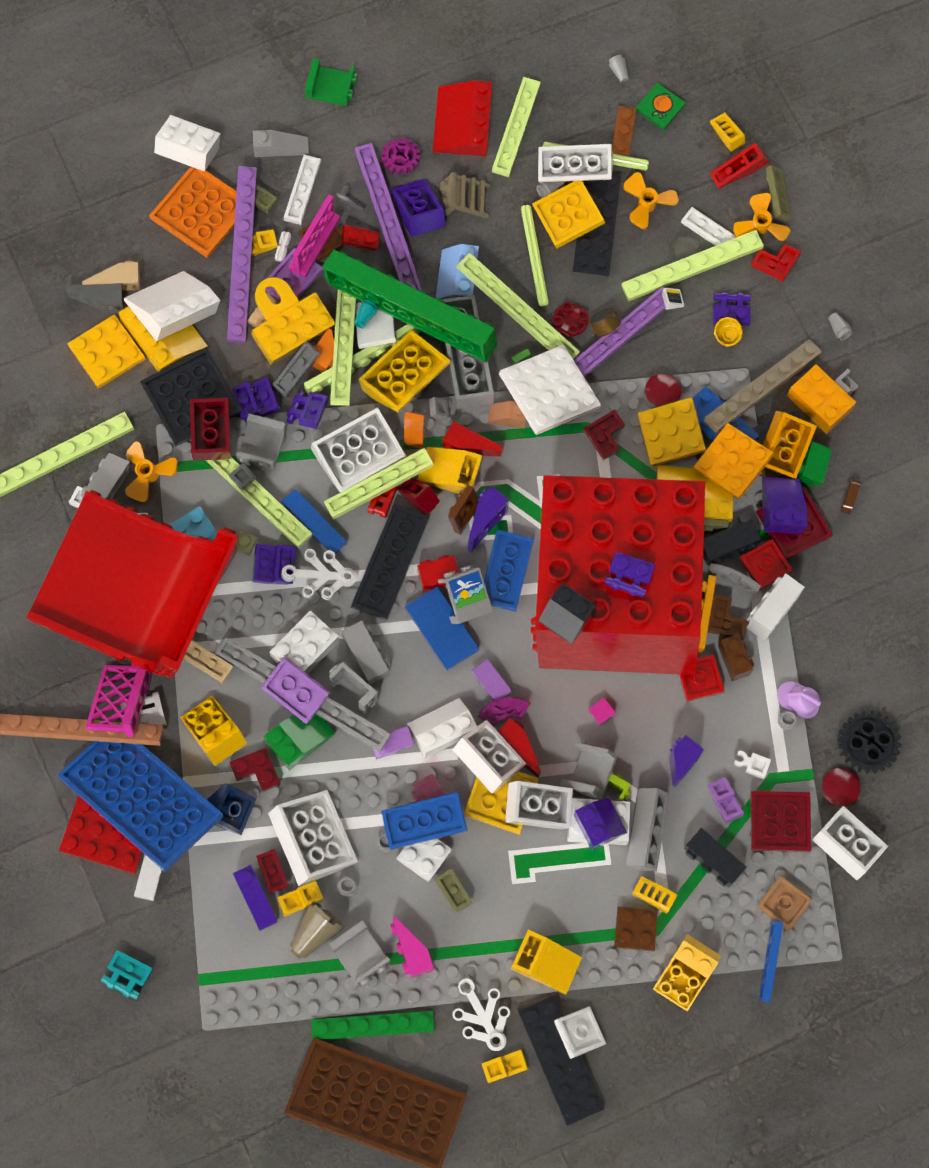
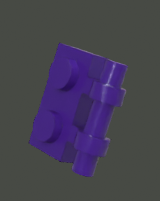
M727 292L713 293V301H720V305H713V325H716L722 318L730 317L736 319L740 325L750 326V306H743V302H750L751 295L743 294V292H737V294H727ZM727 301H736V305H727Z
M299 391L294 396L292 408L288 410L286 422L293 424L294 420L298 418L299 425L317 429L329 401L328 396L310 392L309 396L305 397V393Z
M616 552L609 570L616 577L614 579L607 576L605 584L612 586L614 590L618 591V589L630 592L632 596L639 595L644 597L647 589L639 586L640 583L649 586L655 564ZM623 577L634 580L633 584L623 582Z

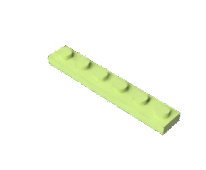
M523 77L492 168V173L506 177L510 176L540 88V81Z
M425 448L331 497L324 501V504L334 520L433 467L434 464Z

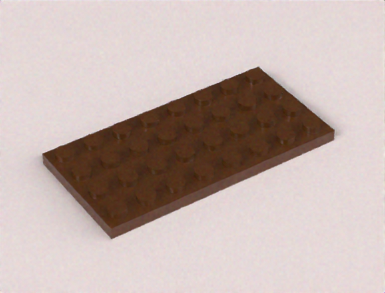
M313 1038L285 1108L284 1115L418 1166L441 1168L467 1095Z

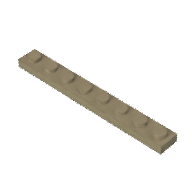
M809 339L707 415L704 422L717 434L727 423H732L821 356L822 351Z

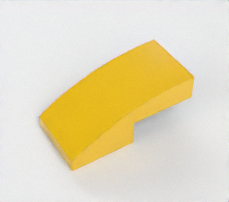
M273 229L256 232L255 236H252L251 256L278 247Z
M313 881L298 887L292 892L279 896L277 901L284 917L309 907L313 901L319 902L324 898L317 882Z
M522 1050L482 1063L488 1083L529 1069Z

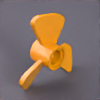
M639 172L634 173L628 178L623 186L624 191L639 198L638 207L630 214V221L641 229L648 227L649 212L655 209L656 203L677 205L679 201L677 192L674 190L657 194L654 189L646 188L642 174ZM648 198L651 202H647L644 199Z
M769 193L757 194L750 198L749 203L755 213L753 220L736 222L734 224L733 231L736 238L757 230L758 234H764L769 231L778 240H786L790 234V228L771 223L772 216L767 211L771 200ZM758 220H762L765 223L761 224L758 222Z
M134 442L127 450L126 457L136 464L135 472L138 477L125 489V493L130 498L139 502H146L149 498V482L156 481L159 475L174 476L177 473L178 460L176 458H169L155 465L151 461L146 460L142 445L139 442ZM150 467L149 473L145 474L146 469Z

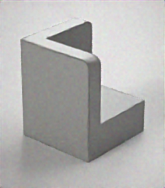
M847 369L835 382L850 396L858 388V385L849 377L851 371Z

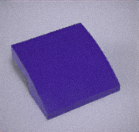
M268 377L253 384L247 381L231 389L242 409V413H240L242 420H247L248 414L263 417L280 410Z
M256 544L252 582L280 585L293 584V581L287 582L283 580L281 572L286 565H293L295 567L296 547L280 544L276 546ZM288 569L286 573L291 575L293 571Z

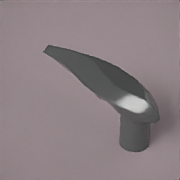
M345 185L341 192H336L337 197L347 206L360 211L365 210L353 198L348 196L351 190L350 187Z

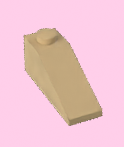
M134 261L118 263L82 281V285L122 283L124 291L140 290L139 264Z

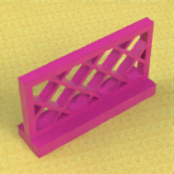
M328 194L293 253V261L289 271L301 277H307L341 219L340 215L335 213L333 196Z
M104 665L86 723V729L92 731L125 732L127 737H134L152 676L151 672L134 666ZM108 672H117V675L111 679L107 677ZM129 673H136L130 680L125 677ZM122 678L125 683L116 687L113 683ZM108 686H111L113 688V690L108 692L107 694H104L102 692L103 689H105ZM129 686L131 691L123 695L120 691ZM118 694L121 698L112 703L109 698ZM106 701L109 705L100 710L98 705ZM125 702L127 706L119 711L116 706ZM112 709L116 712L109 718H106L104 715ZM100 716L104 719L99 724H93V721ZM119 717L122 719L121 725H113L111 723Z

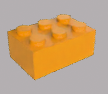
M817 364L789 389L787 397L826 434L843 420L856 404V401Z
M776 411L762 445L774 453V456L765 468L796 479L817 426L785 412Z

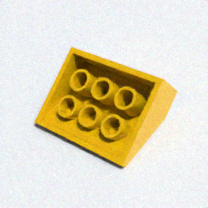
M129 306L118 312L122 324L157 372L208 348L193 325L156 341Z
M410 330L359 378L362 391L372 399L399 413L451 363V360L414 331Z
M657 465L656 479L706 481L704 518L728 520V526H730L733 519L732 494L694 470V468Z

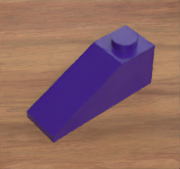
M249 865L234 872L233 876L259 931L278 923L252 866Z

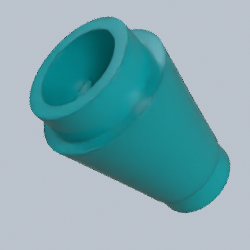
M369 300L361 303L354 324L358 328L364 329L376 315L377 305Z

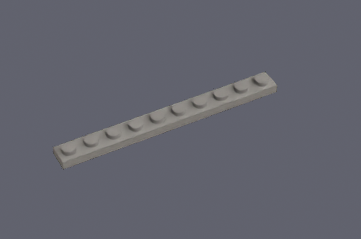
M225 637L215 652L218 657L262 683L266 682L276 666ZM329 697L316 712V715L379 752L382 751L391 737L390 733Z

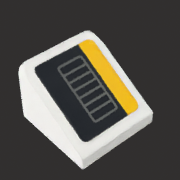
M663 288L662 296L666 310L684 307L680 289Z

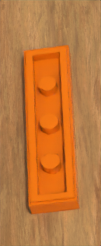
M405 412L404 445L423 449L424 415Z

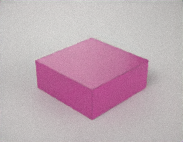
M605 698L588 709L599 725H602L616 714Z

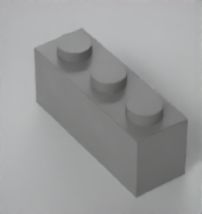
M109 453L105 459L103 458L100 461L97 472H93L88 486L83 487L81 491L82 499L85 491L90 492V490L100 493L101 497L106 500L108 498L113 499L129 474L130 461Z
M360 621L342 630L341 636L366 682L371 685L389 676V668L391 667L388 660L381 657L379 652L382 650L377 641L373 642L371 638L373 634L369 626H364L363 622Z

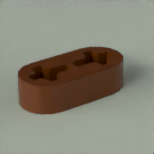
M851 480L841 512L851 514L861 485L860 481Z

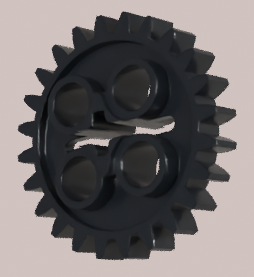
M863 711L861 717L858 713L854 714V719L849 717L847 719L848 723L844 722L842 725L844 729L839 731L843 736L837 739V741L842 742L838 749H844L840 756L848 757L845 763L851 761V768L857 765L858 772L865 768L866 774L870 772V769L876 774L878 768L883 772L885 766L891 767L890 761L895 762L897 760L894 755L900 754V751L896 748L902 746L901 743L897 742L901 736L895 735L899 729H892L894 722L888 724V716L881 719V713L879 712L877 716H874L873 711L868 716ZM863 725L869 726L870 729H871V732H870V733L865 732V731L863 730L862 726H863ZM879 737H885L887 744H882L879 741ZM869 739L872 740L871 745L867 744ZM852 741H858L860 748H855L852 745ZM868 752H874L876 759H870Z

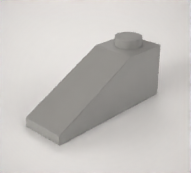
M274 130L253 131L255 157L309 155L308 137Z

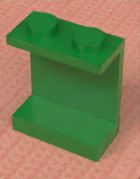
M313 58L305 87L306 98L348 106L349 100H352L354 95L353 84L356 85L358 74L355 73V66L351 65L350 72L320 67V59Z

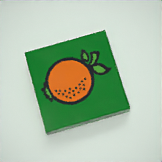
M656 83L637 105L636 112L664 131L683 109L685 102Z

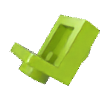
M611 773L607 785L621 792L618 801H627L632 792L629 790L631 784L626 782L622 775Z

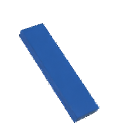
M296 489L281 501L327 550H331L336 554L347 544V541Z
M773 920L771 923L759 999L767 1003L771 1001L783 922Z

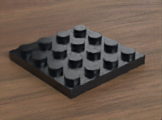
M208 348L140 381L175 447L191 439L190 399L228 398L230 419L242 413L241 407Z

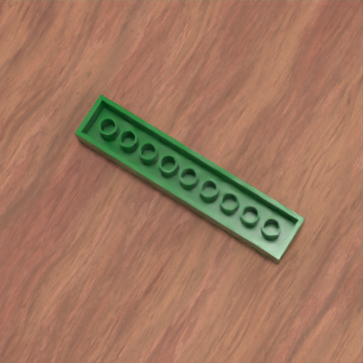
M334 249L322 266L328 285L362 302L365 300L372 301L377 305L378 310L485 363L497 347L495 328L490 323H483L472 314L467 315L455 306L446 305L441 299H434L425 291H418L409 283H402L390 274L385 275L378 268H371L365 265L362 260H355L343 251L339 252Z

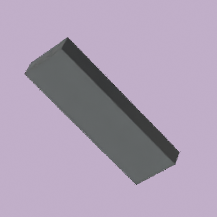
M306 341L272 386L285 397H288L321 353Z

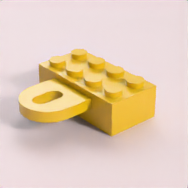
M276 277L263 280L256 288L255 302L266 322L253 329L251 335L270 365L301 348L306 341L311 342L324 334L328 328L332 329L335 326L334 320L316 292L299 302L290 286L284 280ZM272 287L276 290L281 299L279 304H273L265 292L266 288Z

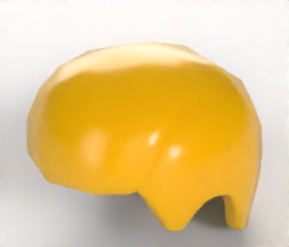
M726 317L716 323L714 335L721 345L731 347L737 345L742 339L743 330L736 319Z

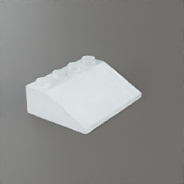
M185 271L124 298L126 304L156 341L215 314L220 303V299L209 286Z
M378 408L311 444L314 455L339 493L406 457Z
M328 790L279 804L268 813L298 886L316 881L358 862Z

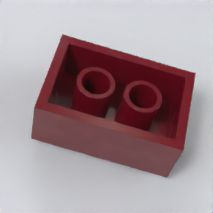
M190 399L191 454L193 461L231 459L229 399Z

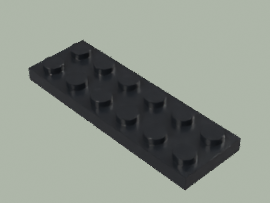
M612 174V179L584 180V185L605 223L577 238L572 272L609 276L621 175Z
M393 504L351 608L385 621L388 620L428 524L429 516Z
M551 996L519 1010L520 1019L566 1126L604 1110L582 1056L579 1055L570 1059L554 1021L556 1019L564 1017L556 996Z

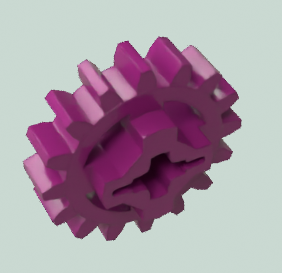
M395 137V142L389 140V146H383L384 151H381V157H383L382 164H385L386 170L390 168L391 174L396 171L397 176L401 172L406 176L407 171L413 173V167L418 168L420 149H417L416 143L411 144V139L406 142L404 137H402L401 141Z

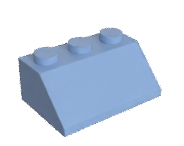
M459 244L442 250L436 298L443 300L473 295L474 283L456 267L468 253H471L478 260L479 246Z

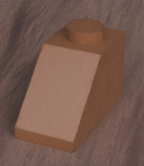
M505 401L491 404L488 423L525 429L526 418L516 401Z

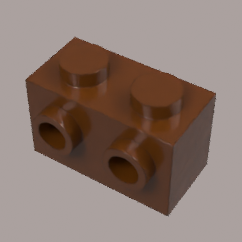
M739 634L721 640L718 648L731 680L735 681L749 676L753 671L754 662L746 653L747 645L745 640L741 639Z

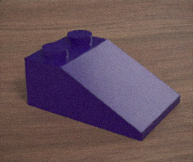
M425 179L391 189L404 225L411 237L445 226L443 207Z
M762 477L764 532L801 534L808 526L807 507L800 480Z
M493 486L488 490L484 489L478 497L479 502L468 539L467 551L469 553L475 549L508 513L509 500Z

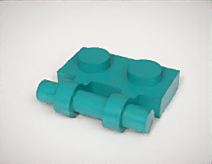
M117 950L107 969L114 973L111 977L104 974L101 982L107 984V987L112 990L116 989L122 992L123 996L127 998L132 997L137 1000L140 992L134 990L136 984L144 987L153 968ZM120 975L130 980L128 985L118 981Z

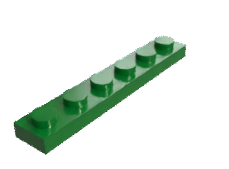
M433 1011L311 1020L312 1041L313 1038L332 1040L434 1032Z

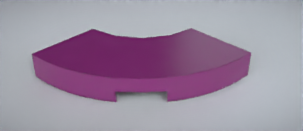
M503 697L487 704L477 716L484 721L487 720L493 726L507 717H515L521 720L531 703L522 698Z

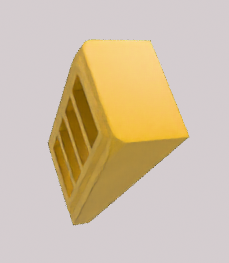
M726 113L710 121V124L730 151L745 144L744 133Z
M642 876L632 892L634 896L666 914L677 897L676 893ZM645 883L648 886L642 894L640 893V890ZM651 887H652V888H654L655 890H654L653 894L651 895V897L649 898V897L647 896V894L649 893V891H650V889H651ZM658 891L661 892L662 894L660 898L658 899V901H655L654 898L656 897ZM665 895H666V896H668L669 898H668L666 904L663 905V904H661V903H662V901H663V899H664V897H665Z

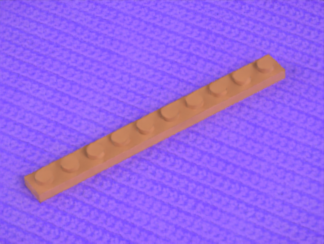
M0 714V735L160 746L164 728L163 725L138 723L135 736L127 737L125 732L87 730L86 719ZM94 720L93 724H99L103 721ZM113 721L111 723L113 725H121L122 722Z

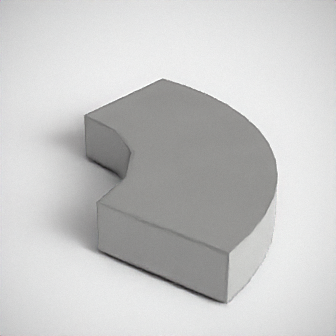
M713 563L709 567V570L718 579L733 583L742 590L758 592L761 587L753 579L734 569Z

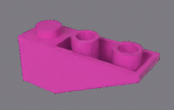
M393 917V923L390 926L393 936L397 935L399 943H396L399 955L403 954L405 962L402 963L405 975L409 974L410 978L433 972L434 968L428 949L396 917Z

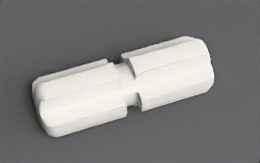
M283 231L281 233L279 246L275 254L277 262H282L286 257L287 248L291 240V233Z

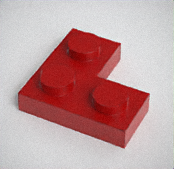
M784 244L776 257L760 249L753 259L751 267L784 282L800 257L801 251Z

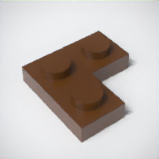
M714 594L707 632L725 637L739 634L740 638L744 639L747 620L729 616L732 598Z

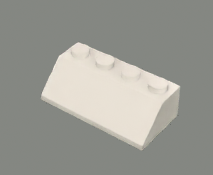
M611 144L539 147V182L612 179L613 152Z

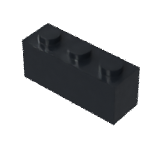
M752 519L704 538L703 559L707 566L711 565V563L720 564L725 558L730 557L733 559L741 554L740 552L745 550L749 552L758 547L761 537Z
M702 828L698 830L683 848L686 850L685 854L690 859H696L701 863L700 866L705 872L709 874L711 872L717 877L716 881L723 887L727 886L730 888L747 868Z

